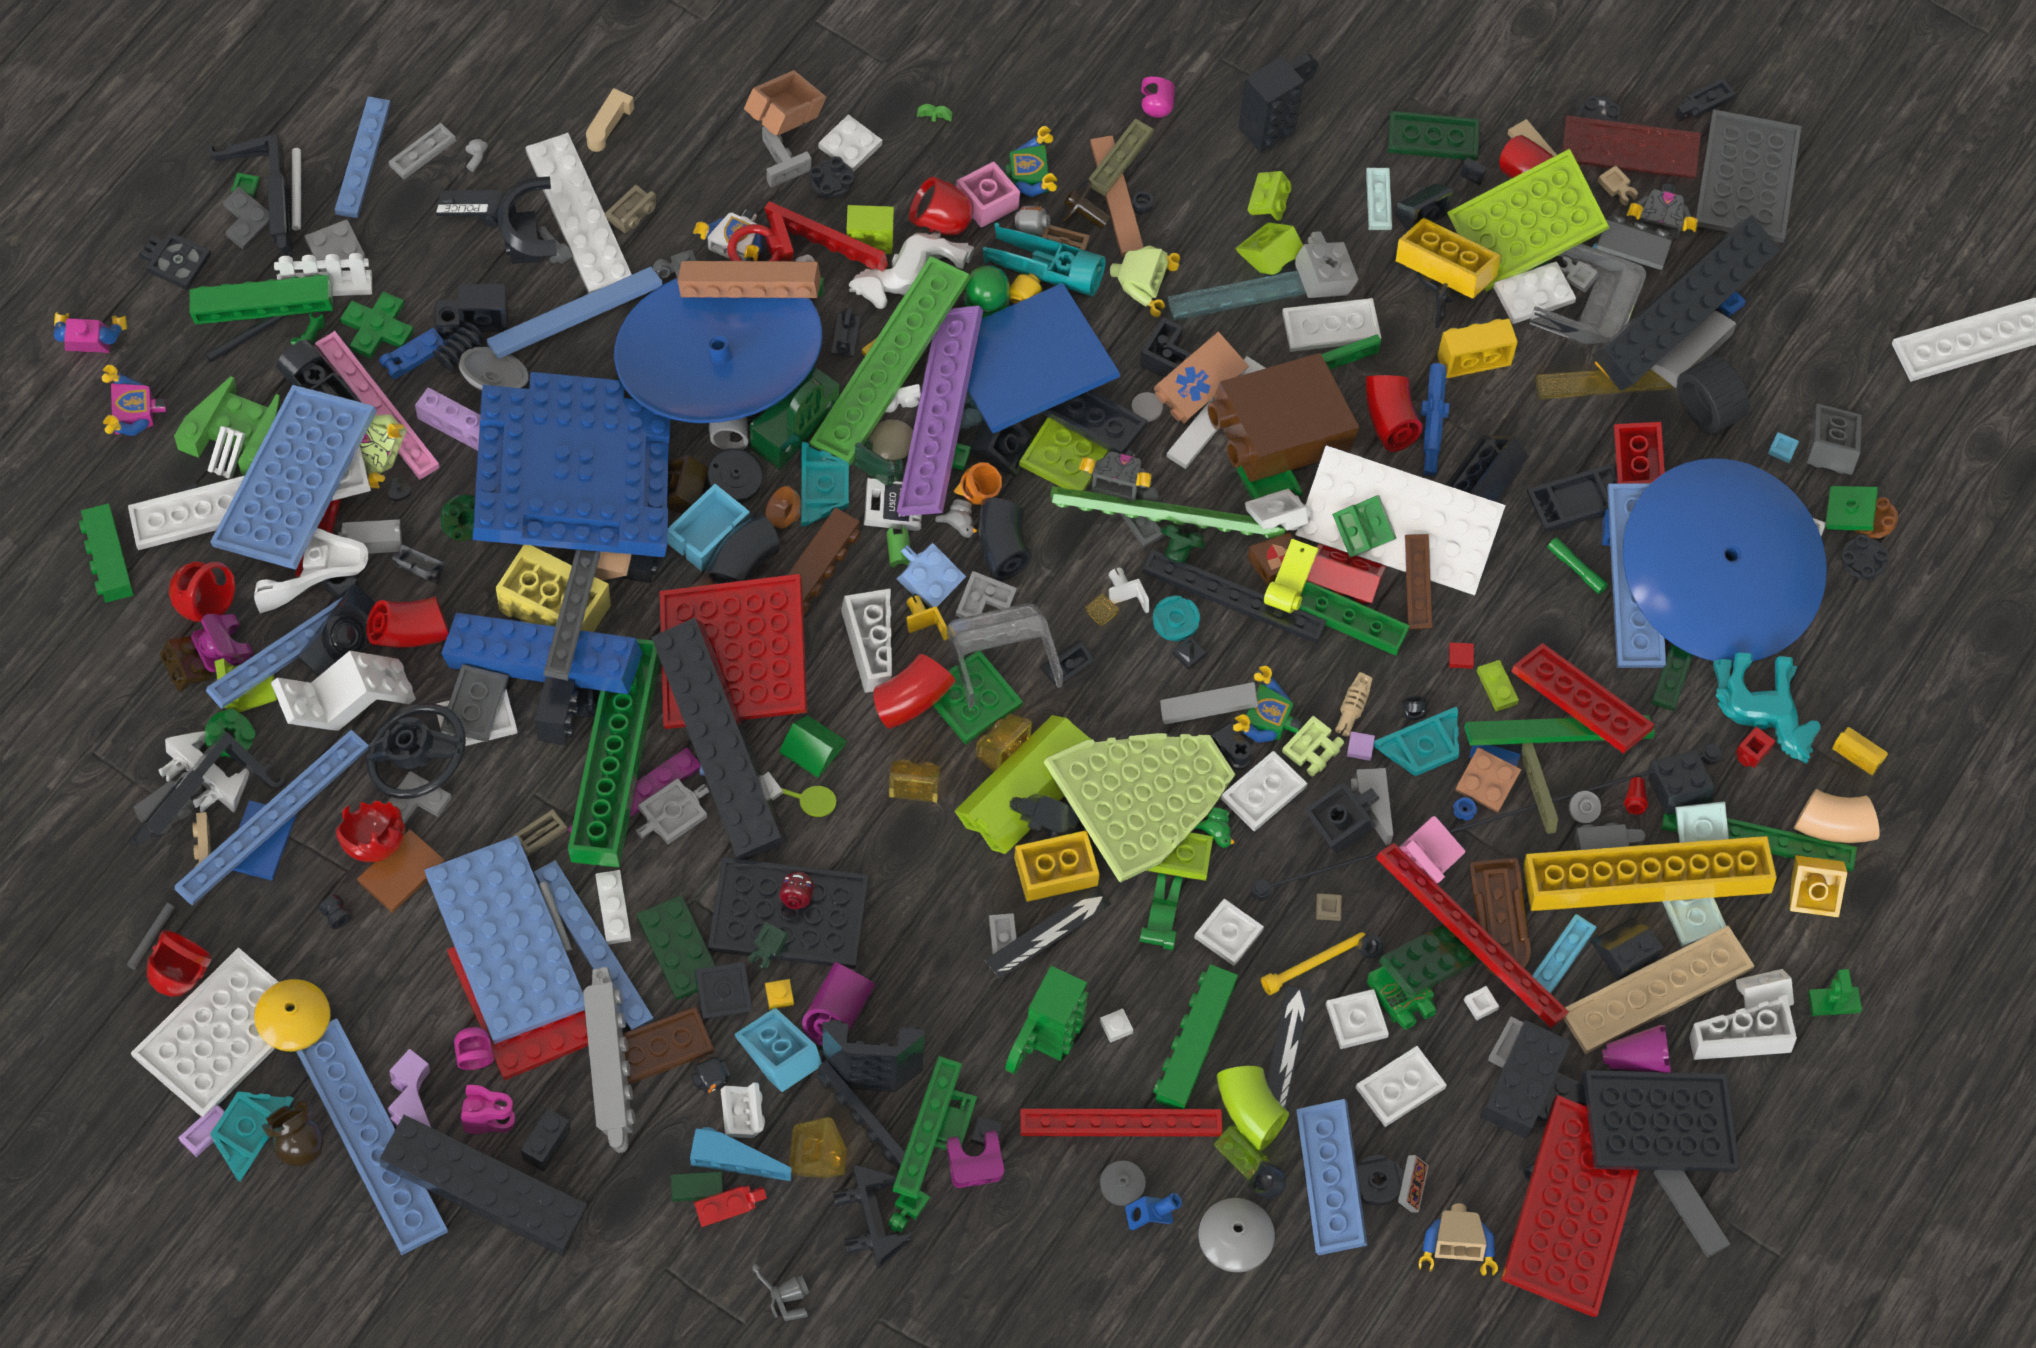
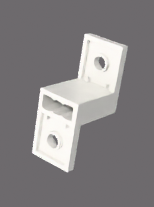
M355 651L346 653L312 683L278 677L271 682L288 724L339 731L376 699L410 704L416 699L412 691V685L408 681L404 667L399 659Z

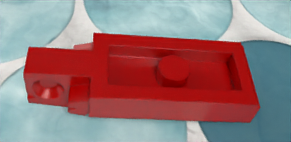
M741 1185L694 1201V1206L700 1225L704 1227L746 1213L756 1208L755 1202L764 1200L767 1197L763 1187L750 1190L749 1185L744 1187Z

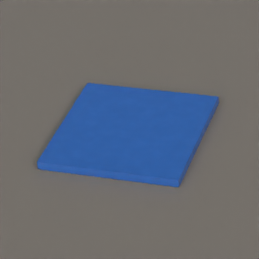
M1061 283L981 319L967 391L991 432L996 433L1120 377V374L1064 284Z

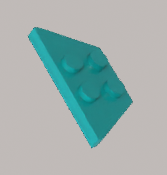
M802 442L801 526H807L830 516L835 508L844 510L849 507V463L839 457L832 456L831 453L824 450L821 452L809 447V444L806 442Z
M1457 707L1451 708L1375 740L1373 745L1377 750L1414 776L1430 771L1458 759Z
M237 1092L210 1133L211 1139L238 1181L241 1182L269 1139L261 1125L268 1123L266 1117L286 1105L289 1108L294 1100L291 1096H286L285 1098L270 1096V1094L253 1095L249 1092Z

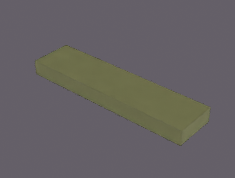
M1134 119L1089 177V180H1091L1090 188L1106 196L1154 134V129Z
M1524 743L1521 759L1547 834L1556 833L1558 817L1533 743Z

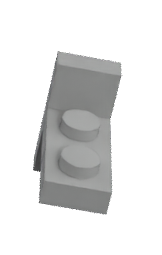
M765 126L762 127L763 141L777 163L767 168V182L771 188L810 171L811 157L808 152L793 157L789 148H784L781 135L776 136L769 132Z

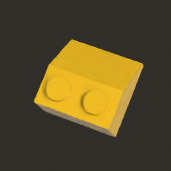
M1795 855L1791 877L1790 911L1839 917L1847 877L1845 863L1843 861Z

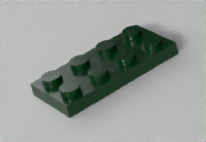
M682 895L637 913V920L675 1000L678 1001L697 993L694 970L714 967L715 964Z
M1442 924L1383 955L1379 962L1408 996L1412 998L1474 965L1478 958L1454 933Z

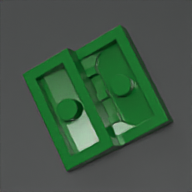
M1379 495L1332 514L1349 557L1359 555L1397 539Z

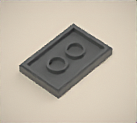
M462 664L447 708L458 716L463 724L467 738L484 742L489 741L509 681V675ZM444 718L441 731L455 734L451 723Z

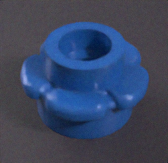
M1461 798L1453 805L1455 809L1454 815L1458 819L1462 818L1468 821L1477 813V807L1470 798Z

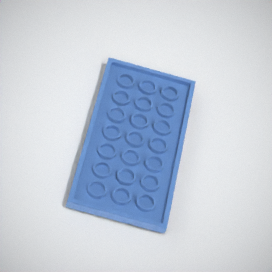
M292 385L210 541L212 546L296 569L377 412L376 408L369 404Z
M518 836L424 870L494 1044L585 1010L583 992Z

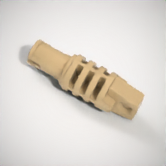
M1359 672L1349 687L1341 706L1342 716L1335 729L1338 734L1343 731V736H1350L1355 719L1361 716L1368 699L1372 677Z

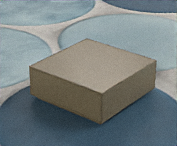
M1317 894L1316 919L1340 921L1342 895Z

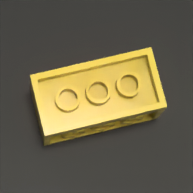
M523 545L496 586L500 611L508 617L514 616L520 619L521 622L556 627L572 565L532 545ZM594 577L583 619L582 631L594 632L611 606L609 584Z

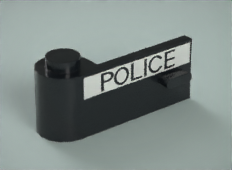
M498 190L441 191L435 214L437 216H479L485 225L496 227L499 225L498 209L505 193Z

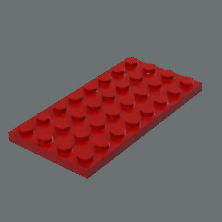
M1559 1095L1554 1098L1501 1280L1589 1316L1596 1317L1599 1313L1639 1170L1594 1169L1587 1107Z

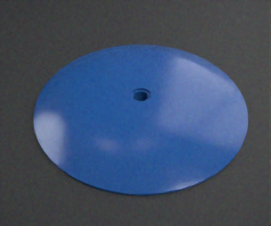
M678 278L651 292L633 308L622 324L615 343L614 360L618 377L626 391L639 404L658 415L674 420L692 423H716L753 415L775 405L792 393L806 379L818 359L822 344V326L817 309L809 298L681 297L677 282Z
M1702 459L1684 463L1662 474L1646 488L1636 501L1629 515L1623 538L1625 576L1630 592L1640 611L1664 638L1680 649L1699 658L1710 661L1727 659L1732 660V663H1734L1736 653H1751L1753 655V662L1782 651L1797 640L1808 628L1820 607L1824 595L1827 571L1826 555L1819 530L1811 514L1797 495L1784 483L1766 471L1747 463L1728 459ZM1725 553L1731 556L1732 561L1726 559Z

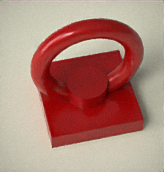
M781 212L771 213L770 228L759 224L745 225L737 229L728 241L727 252L731 261H742L737 254V243L743 236L752 233L761 234L766 237L768 250L772 256L768 261H793L794 251Z

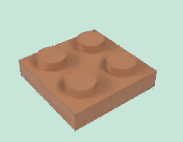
M1478 747L1455 791L1499 813L1521 769Z

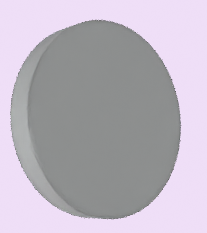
M1140 393L1132 401V412L1145 418L1148 422L1156 420L1162 413L1163 404L1153 393Z
M1581 791L1570 799L1569 812L1577 822L1590 823L1600 815L1601 803L1594 793Z

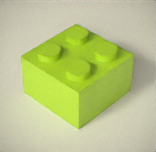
M848 205L847 236L885 252V255L892 254L894 207Z

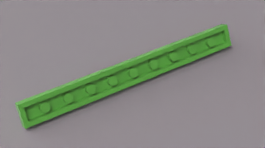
M1052 486L1050 494L1052 503L1064 508L1071 505L1078 506L1079 509L1084 511L1098 509L1103 513L1111 515L1117 512L1124 513L1127 517L1131 518L1144 516L1152 521L1171 520L1172 523L1177 525L1191 523L1199 528L1211 526L1217 527L1218 530L1224 532L1237 530L1245 535L1263 534L1264 537L1270 539L1285 534V528L1281 524L1272 529H1263L1252 516L1141 499H1136L1134 502L1106 494Z

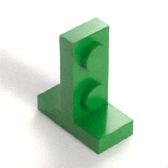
M1849 969L1839 970L1835 978L1832 979V984L1829 988L1810 989L1808 991L1811 1016L1860 1013L1862 1010L1858 987H1852Z

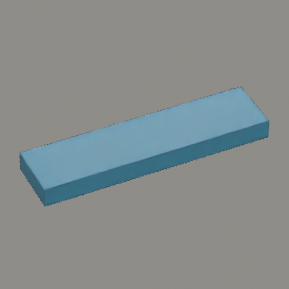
M1575 914L1532 975L1550 994L1597 928L1577 914Z

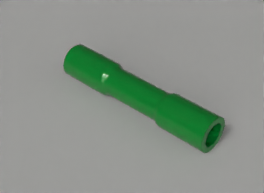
M1557 537L1548 544L1547 548L1581 576L1583 581L1597 594H1601L1606 589L1608 583L1579 560Z

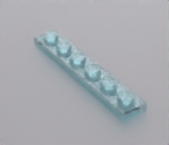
M1298 271L1168 296L1167 303L1172 319L1178 320L1306 294Z

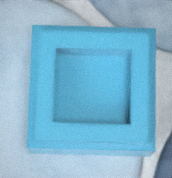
M1778 432L1768 454L1790 463L1799 441Z

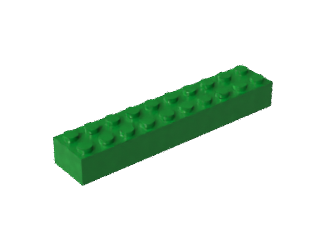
M636 639L642 651V656L629 694L600 690L568 845L570 860L573 863L620 867L661 662L653 640Z

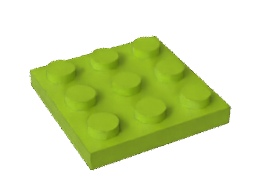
M1048 417L1021 458L1019 466L1062 488L1085 491L1093 476L1086 473L1085 470H1079L1082 458L1087 457L1098 461L1105 458L1109 450Z

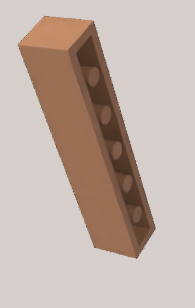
M681 261L677 282L681 297L817 298L821 275L818 262Z

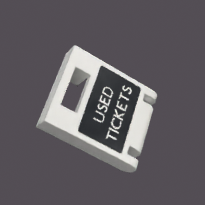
M868 478L866 483L864 525L885 528L892 526L894 529H901V525H903L907 530L919 531L921 529L922 515L900 516L897 512L903 482ZM880 496V511L871 510V497L879 498Z

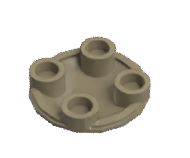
M889 419L882 421L876 425L870 434L869 447L878 457L889 460L891 463H899L901 459L909 454L913 430L906 423L899 420Z

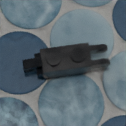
M1033 794L1028 798L1013 797L1009 801V807H1011L1012 811L1021 814L1020 820L1027 822L1028 828L1041 832L1043 829L1048 832V837L1054 838L1086 831V828L1071 806L1046 795Z

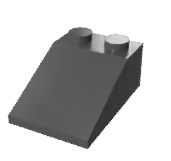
M1817 403L1807 449V464L1817 468L1831 469L1841 474L1852 475L1860 455L1862 415Z

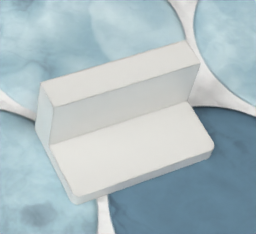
M1783 969L1736 979L1737 989L1744 995L1745 1010L1756 1007L1759 1003L1765 1001L1772 1002L1778 1000L1779 997L1787 995L1789 1006L1794 1004L1792 979Z

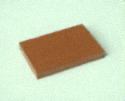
M411 830L403 835L404 840L401 847L392 856L373 863L357 878L358 883L392 913L427 881L425 869L445 862L439 854Z

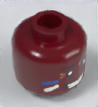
M803 872L788 874L783 880L779 893L781 901L791 909L806 907L810 903L814 883Z

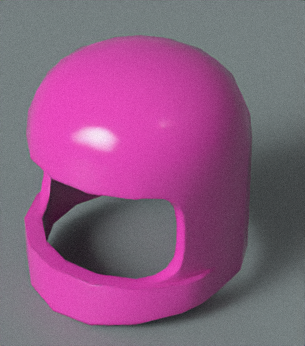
M1146 77L1143 79L1141 90L1146 95L1142 99L1144 112L1156 118L1165 117L1170 114L1174 106V83L1161 77ZM1156 83L1158 85L1157 93L1149 92L1146 86Z
M469 1027L458 1032L454 1039L458 1068L476 1070L487 1067L494 1061L490 1038L485 1030L478 1027Z

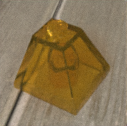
M826 1117L793 1126L788 1166L792 1169V1175L818 1178L844 1175L847 1149L832 1118Z

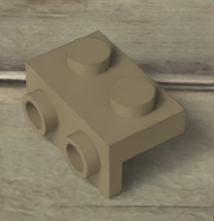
M635 185L605 213V216L610 223L626 234L630 229L637 227L640 220L646 214L653 212L656 207V194L652 191L647 194Z

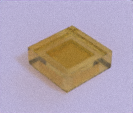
M1102 593L1085 607V611L1102 627L1119 613V608Z

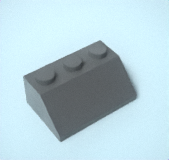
M1608 216L1606 221L1610 229L1602 232L1597 250L1659 270L1663 269L1673 237L1669 236L1670 232L1662 229L1653 231L1647 229L1648 225L1640 222L1631 224L1625 222L1626 218L1622 216Z

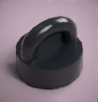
M1412 696L1403 700L1404 715L1407 719L1418 720L1425 716L1427 711L1426 698ZM1410 712H1419L1418 714H1410Z

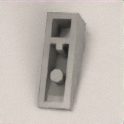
M1386 768L1356 770L1355 778L1351 779V790L1353 793L1360 792L1361 794L1370 788L1375 790L1380 799L1370 806L1372 810L1368 814L1377 825L1374 828L1384 843L1390 845L1393 838V827Z

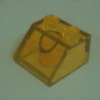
M1011 714L1004 720H998L993 726V731L988 736L983 735L976 744V757L995 772L1031 736L1032 722L1027 718Z
M905 759L893 761L889 776V797L937 803L941 766H936L930 762L923 764L912 763Z

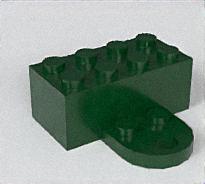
M813 367L806 379L792 393L775 405L765 409V412L760 417H755L751 422V450L781 470L801 449L802 442H807L819 429L839 398V383L816 367Z

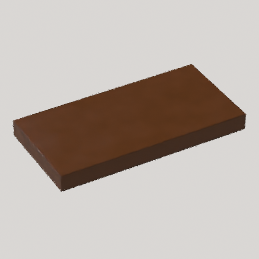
M697 1006L623 1033V1037H626L628 1043L625 1059L629 1062L631 1072L627 1076L628 1085L715 1053Z

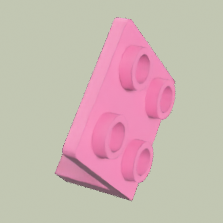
M1435 816L1424 823L1399 847L1436 884L1445 877L1443 873L1465 853L1463 847Z

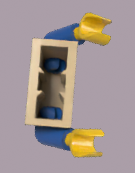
M1460 1203L1454 1204L1451 1207V1211H1444L1442 1218L1435 1220L1427 1229L1422 1250L1425 1253L1419 1260L1420 1270L1423 1261L1431 1263L1429 1272L1433 1270L1434 1261L1431 1257L1432 1253H1435V1258L1483 1261L1485 1257V1263L1480 1267L1481 1274L1483 1276L1486 1275V1265L1492 1267V1275L1498 1271V1265L1493 1261L1495 1256L1494 1235L1481 1222L1479 1214L1466 1212L1465 1205Z

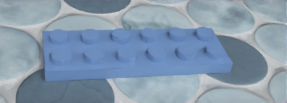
M1342 1099L1297 1109L1316 1253L1324 1255L1367 1246L1347 1101Z

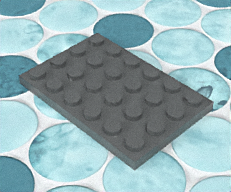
M1713 109L1695 216L1698 220L1697 226L1729 232L1738 222L1753 215L1773 241L1784 243L1802 126Z

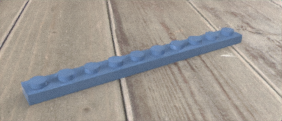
M350 730L175 885V890L193 906L368 750L369 745Z

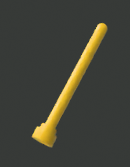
M1358 933L1278 975L1270 973L1262 977L1261 984L1268 995L1278 992L1283 983L1357 946L1359 939L1365 933Z

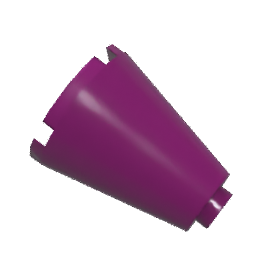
M1659 1025L1607 1043V1049H1602L1604 1064H1609L1610 1069L1671 1073L1665 1025Z

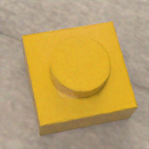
M790 979L765 983L769 1010L794 1006Z

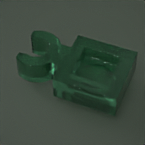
M765 922L754 942L759 949L750 955L749 961L754 964L758 957H762L763 962L760 967L765 970L770 963V954L778 956L789 935Z

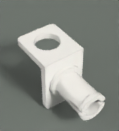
M1117 568L1118 575L1115 569L1111 570L1109 577L1115 587L1109 589L1110 604H1116L1137 597L1144 612L1148 613L1149 598L1140 580L1136 579L1128 582L1122 568Z

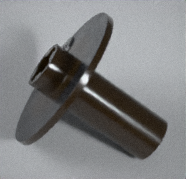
M1086 180L1076 191L1073 189L1064 201L1066 206L1060 216L1061 222L1067 220L1074 211H1077L1101 229L1106 225L1110 215L1085 198L1091 186V180Z

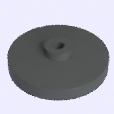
M1116 1161L1108 1165L1102 1172L1100 1178L1101 1192L1109 1202L1115 1205L1127 1206L1140 1199L1145 1190V1176L1142 1170L1132 1162Z

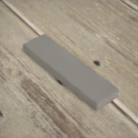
M1254 682L1160 700L1164 725L1258 707Z

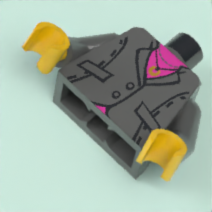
M1668 183L1662 185L1661 191L1654 189L1651 191L1650 196H1643L1636 203H1631L1627 212V216L1633 215L1637 217L1636 219L1640 223L1648 225L1647 229L1653 231L1657 229L1670 232L1669 236L1675 239H1679L1681 230L1691 229L1693 232H1696L1698 220L1691 216L1688 207L1683 204L1684 198L1681 195L1674 194L1675 186Z
M1125 450L1122 454L1109 452L1105 458L1098 461L1083 457L1079 470H1085L1086 473L1093 476L1092 491L1135 502L1138 486L1142 489L1150 487L1152 475L1146 473L1145 469L1141 468V460L1135 458V454L1131 450Z

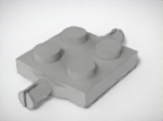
M676 779L638 805L639 810L646 817L647 823L636 829L637 834L643 838L651 831H655L663 838L667 845L707 818V813L700 806L698 799L709 793V789L705 784H702L692 792L679 779Z

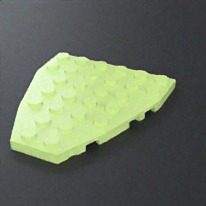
M1156 733L1129 736L1128 739L1116 740L1115 738H1108L1107 741L1103 742L1086 740L1046 758L1044 762L1119 882H1123L1159 865L1208 815L1235 776V773L1210 735L1191 736L1190 734H1181L1180 737H1167V734Z

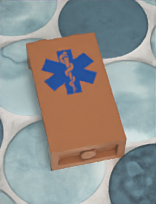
M1218 331L1155 386V396L1161 403H1166L1169 406L1172 416L1177 421L1181 420L1185 424L1191 416L1216 396L1220 381L1240 376L1247 370L1249 365Z

